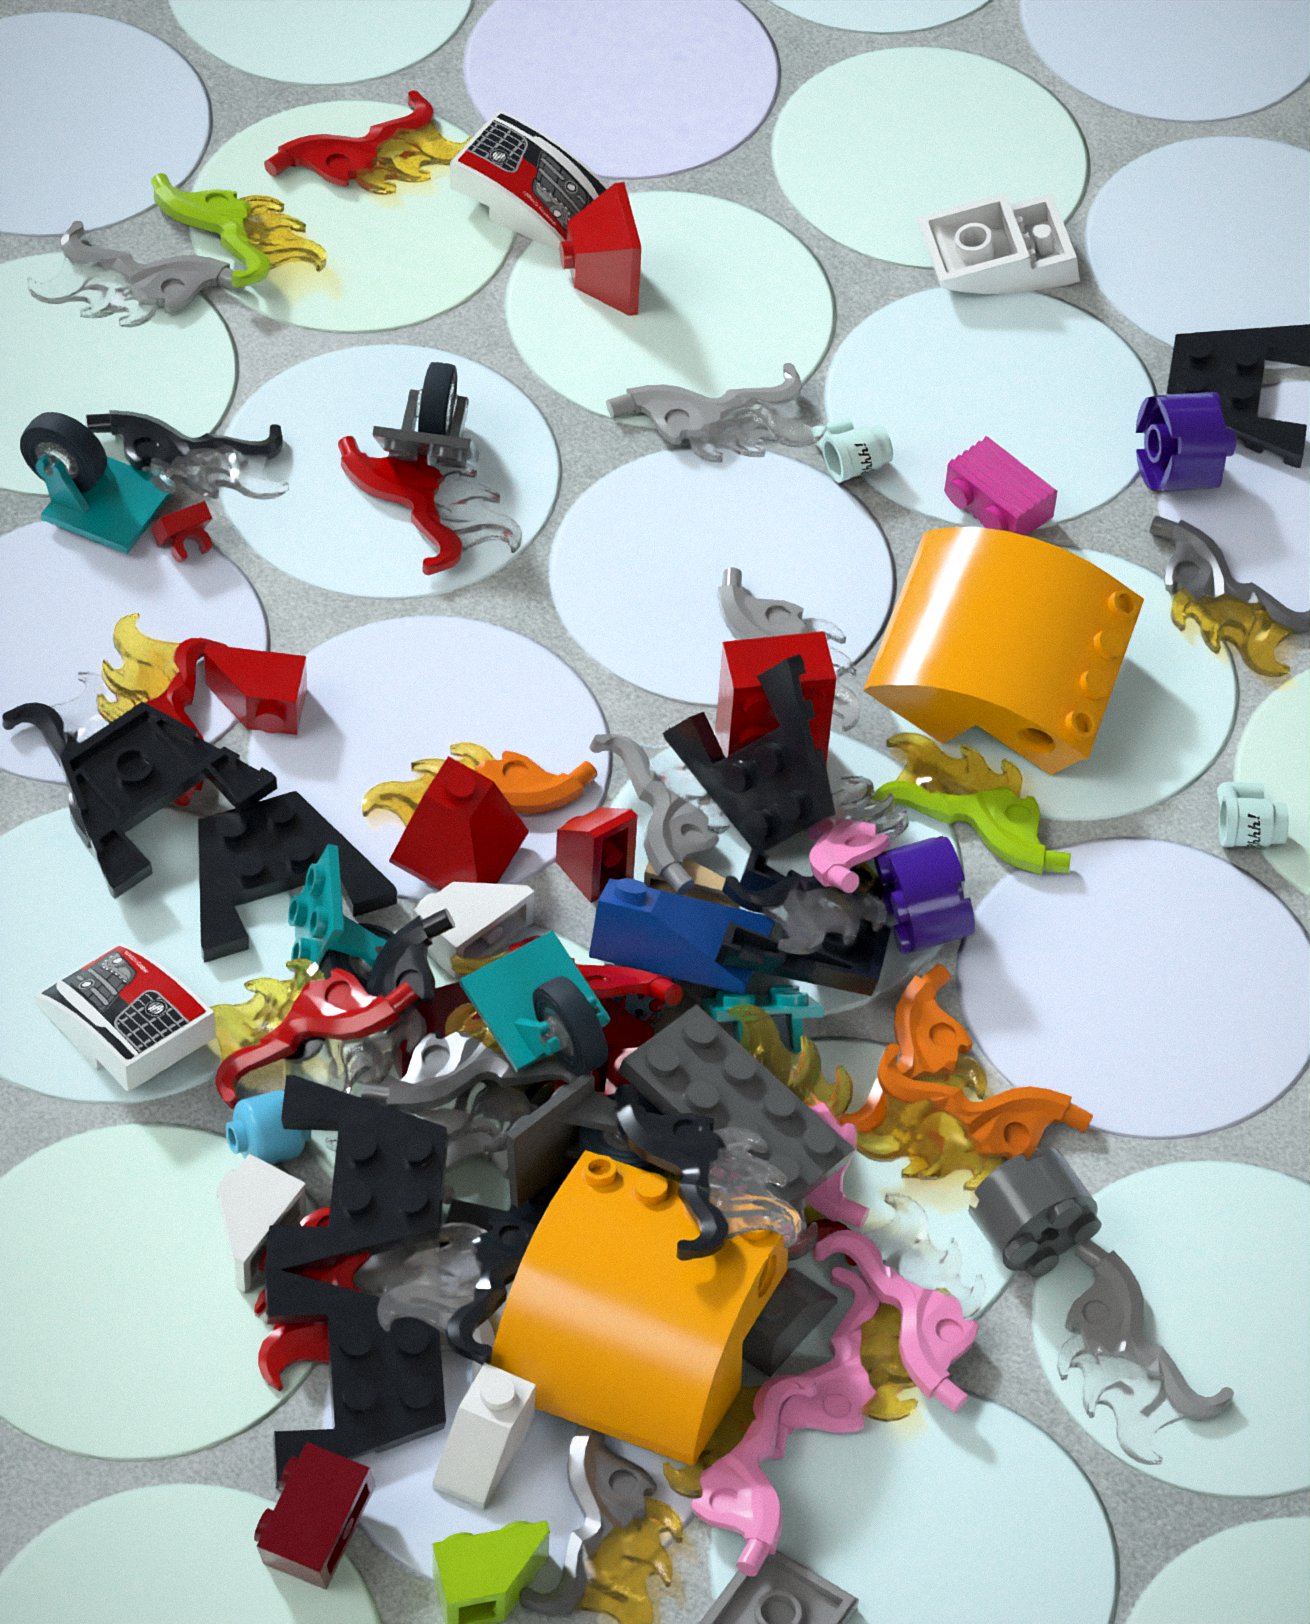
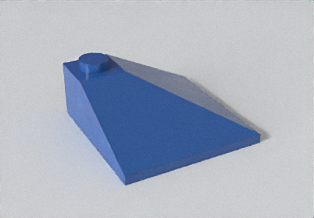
M610 878L598 899L589 958L745 995L755 971L715 962L721 940L729 921L771 937L775 928L776 917L649 888L643 882L635 879L615 880Z

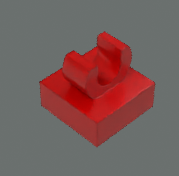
M203 501L160 517L151 528L158 547L172 542L171 553L174 559L181 563L188 558L187 551L184 548V540H194L202 554L207 553L211 549V538L204 529L213 518L206 502Z

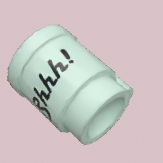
M844 418L818 426L811 432L812 441L823 452L828 472L837 483L880 469L882 464L893 460L891 439L886 429L881 425L872 428L864 426L854 429L851 419Z
M1224 782L1219 785L1217 796L1220 806L1219 840L1221 846L1269 847L1271 844H1285L1289 825L1286 803H1273L1271 799H1264L1263 783Z

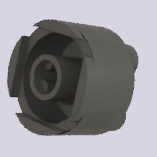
M1052 1147L1037 1148L1042 1157L1028 1161L1022 1153L997 1167L979 1184L974 1192L979 1199L976 1208L969 1204L968 1209L969 1215L1004 1266L1013 1271L1028 1270L1032 1277H1040L1049 1273L1059 1263L1060 1255L1076 1243H1082L1091 1239L1098 1233L1102 1225L1097 1217L1098 1206L1096 1201L1061 1152Z

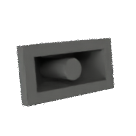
M788 1268L743 1340L742 1358L771 1377L837 1304L838 1297L795 1268Z

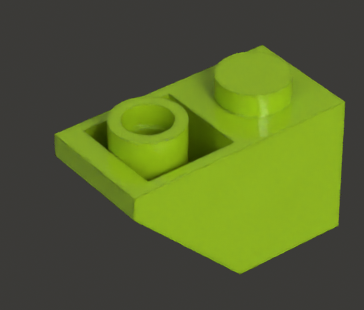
M547 1520L535 1523L516 1521L505 1525L500 1530L474 1535L468 1532H460L448 1536L443 1541L432 1543V1574L445 1624H494L504 1622L519 1602L520 1591L531 1585L548 1560L550 1529Z

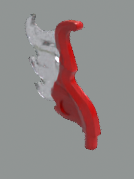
M345 436L338 441L337 446L342 456L340 466L349 479L358 488L373 497L409 507L412 510L411 522L438 548L440 553L436 557L423 559L422 572L425 575H433L454 567L460 561L463 552L485 541L499 540L506 542L510 547L511 553H515L520 548L522 531L518 523L509 516L495 512L484 505L485 501L500 503V494L489 486L477 482H469L461 478L462 476L471 478L477 476L478 469L466 462L465 468H452L438 465L436 462L428 465V456L418 454L416 462L401 461L389 457H368L366 453L360 451L357 441L353 436Z

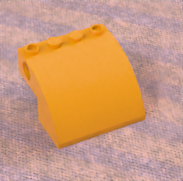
M948 527L929 530L923 534L863 691L941 744L977 725L1049 775H1053L1080 760L1089 758L1144 598L1091 562L1061 547L1033 537L979 527Z
M585 1150L550 1202L521 1260L499 1323L490 1365L536 1384L535 1408L694 1466L741 1389L743 1340L787 1271L790 1221L769 1214L764 1210L752 1208L709 1192V1202L722 1212L727 1221V1241L720 1251L711 1256L681 1261L676 1257L677 1243L680 1240H695L700 1236L701 1232L678 1196L679 1182L665 1178L660 1174L651 1173L613 1160L608 1156Z

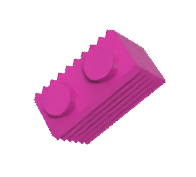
M986 435L982 441L978 440L975 446L971 445L969 450L965 449L962 455L958 454L955 460H950L947 465L944 492L949 500L956 507L965 508L967 513L972 512L974 518H979L984 528L1003 530L1025 536L1054 517L1058 490Z

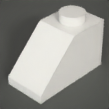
M452 882L438 893L428 894L413 910V919L419 915L424 919L447 908L455 922V928L433 938V944L428 947L427 955L456 980L533 924L535 891L528 885Z
M251 1154L246 1157L237 1170L230 1169L224 1175L216 1193V1197L219 1199L220 1225L235 1287L243 1293L247 1292L262 1272L258 1270V1264L262 1253L267 1248L269 1225L297 1226L306 1215L305 1182Z
M484 1363L458 1407L432 1480V1487L484 1510L535 1421L536 1384Z

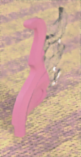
M854 775L841 777L842 786L845 787L832 793L836 814L805 831L810 840H818L811 849L809 856L811 871L815 878L825 887L834 886L846 893L855 891L859 885L858 875L850 871V869L881 854L890 846L889 840L902 834L909 826L907 810L901 811L896 817H891L896 810L892 793H889L882 801L871 800L875 795L873 782L869 778Z
M886 1193L884 1202L895 1209V1217L888 1224L864 1233L841 1230L829 1234L816 1243L813 1257L817 1261H823L833 1253H843L850 1256L857 1263L881 1303L891 1304L899 1309L901 1314L899 1351L903 1366L910 1378L928 1400L934 1396L953 1413H957L965 1405L969 1396L949 1380L951 1374L948 1372V1368L970 1349L976 1337L979 1324L973 1319L970 1321L965 1319L972 1317L980 1310L986 1296L987 1285L982 1274L976 1275L973 1286L963 1285L959 1273L962 1265V1253L955 1238H950L947 1250L937 1249L931 1242L928 1233L929 1219L922 1206L907 1195Z

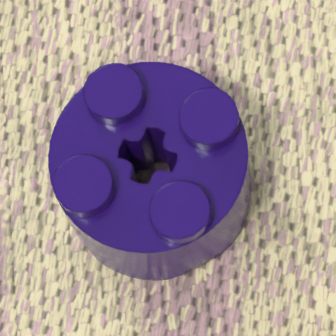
M1217 392L1150 396L1145 398L1140 406L1135 433H1144V449H1136V457L1145 485L1151 490L1158 491L1219 488L1222 484L1226 457L1233 456L1236 448L1233 429L1225 427L1219 394Z
M948 837L928 838L883 851L874 857L878 877L881 883L885 884L883 885L884 894L882 900H879L885 917L895 915L898 924L893 925V933L901 955L948 943L975 933V920L970 897L964 898L961 884L962 881L966 880L958 856Z

